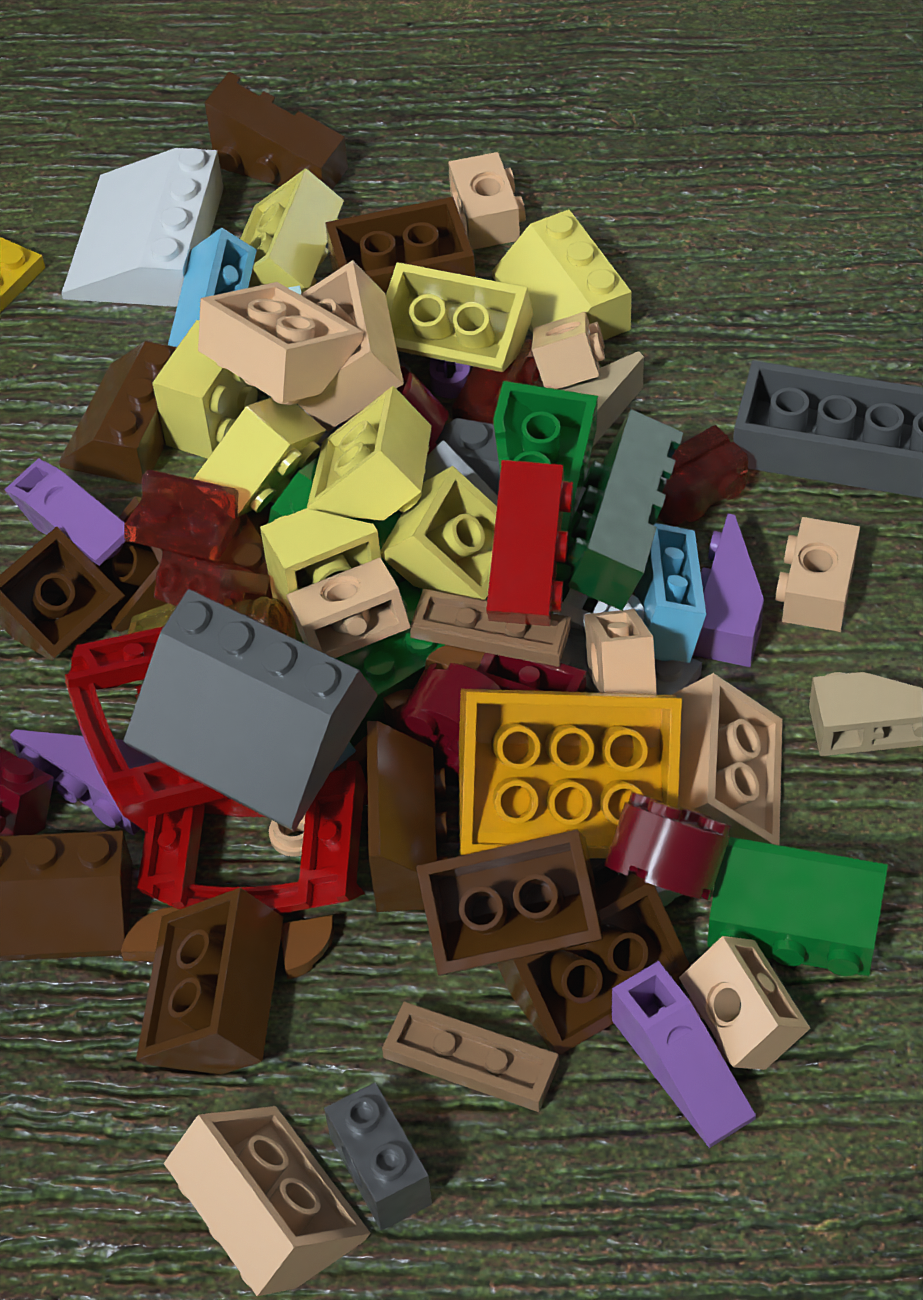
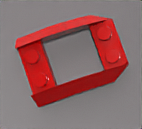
M164 626L76 645L71 657V669L68 674H65V683L76 718L101 778L121 814L147 833L148 817L227 797L161 762L129 769L102 710L96 690L115 688L122 684L144 680L157 640Z
M357 760L347 762V769L330 773L305 814L299 882L258 887L195 885L204 813L232 817H265L226 797L148 817V833L145 831L137 888L142 893L176 909H183L237 888H242L277 913L348 902L364 895L365 892L357 884L362 810L364 805H368V787L362 766Z

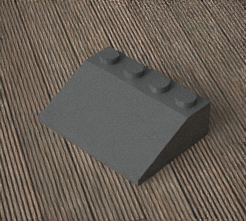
M188 589L160 632L123 741L143 754L295 832L378 695L360 670Z

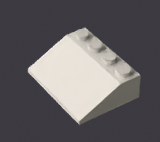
M174 148L101 174L62 290L63 299L177 307L191 249L211 235L224 188L218 151Z

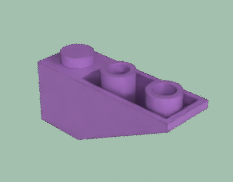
M40 458L4 489L37 530L47 535L57 526L92 562L99 566L105 560L117 555L122 549L123 543L134 534L127 524L64 472Z
M728 513L723 531H714L708 555V559L713 560L711 569L703 567L701 571L706 617L693 656L751 667L762 627L764 597L736 516Z
M17 729L10 734L17 757L30 761L35 767L53 776V785L63 798L71 803L82 802L92 809L95 816L109 827L114 828L118 825L132 835H135L140 827L121 814L95 766L83 736ZM115 739L129 769L159 762L128 746L123 740Z
M659 961L612 988L613 1023L709 1148L756 1119L753 1109L691 1001Z

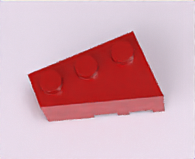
M502 460L486 608L489 621L550 626L551 613L561 612L563 581H555L557 562H566L568 531H561L563 512H571L573 482L564 480L563 465Z

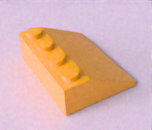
M461 689L459 730L460 854L467 855L578 829L586 838L590 858H607L624 803L629 801L631 792L660 800L663 804L678 808L682 698L672 695Z

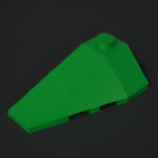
M503 381L493 419L500 472L502 460L563 465L564 480L573 482L571 512H563L561 531H568L569 536L597 430L598 396Z

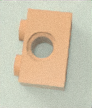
M495 152L448 161L451 197H454L472 250L517 241L520 237L519 222L526 220L525 207L522 197H515L513 194L515 193V182L511 168L504 169L499 153Z
M586 311L534 328L532 352L544 387L560 389L599 376V361L605 360L603 350L605 344L598 322L589 324Z
M802 517L798 536L789 535L787 540L784 563L791 564L790 572H780L775 601L784 602L782 622L841 632L856 560L860 526Z
M381 558L286 595L304 643L333 658L411 628L399 588Z
M635 609L584 614L588 673L600 693L657 695L653 635Z
M722 936L679 977L690 995L689 1000L696 1012L705 1020L716 1038V1046L722 1057L734 1068L766 1070L811 1029L755 940Z

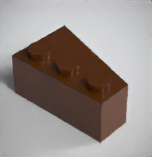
M229 71L204 102L212 150L218 151L220 168L280 187L306 168L333 190L348 169L345 136L299 110L293 115L273 104L274 96L265 91L260 96L241 86L239 84L241 78Z

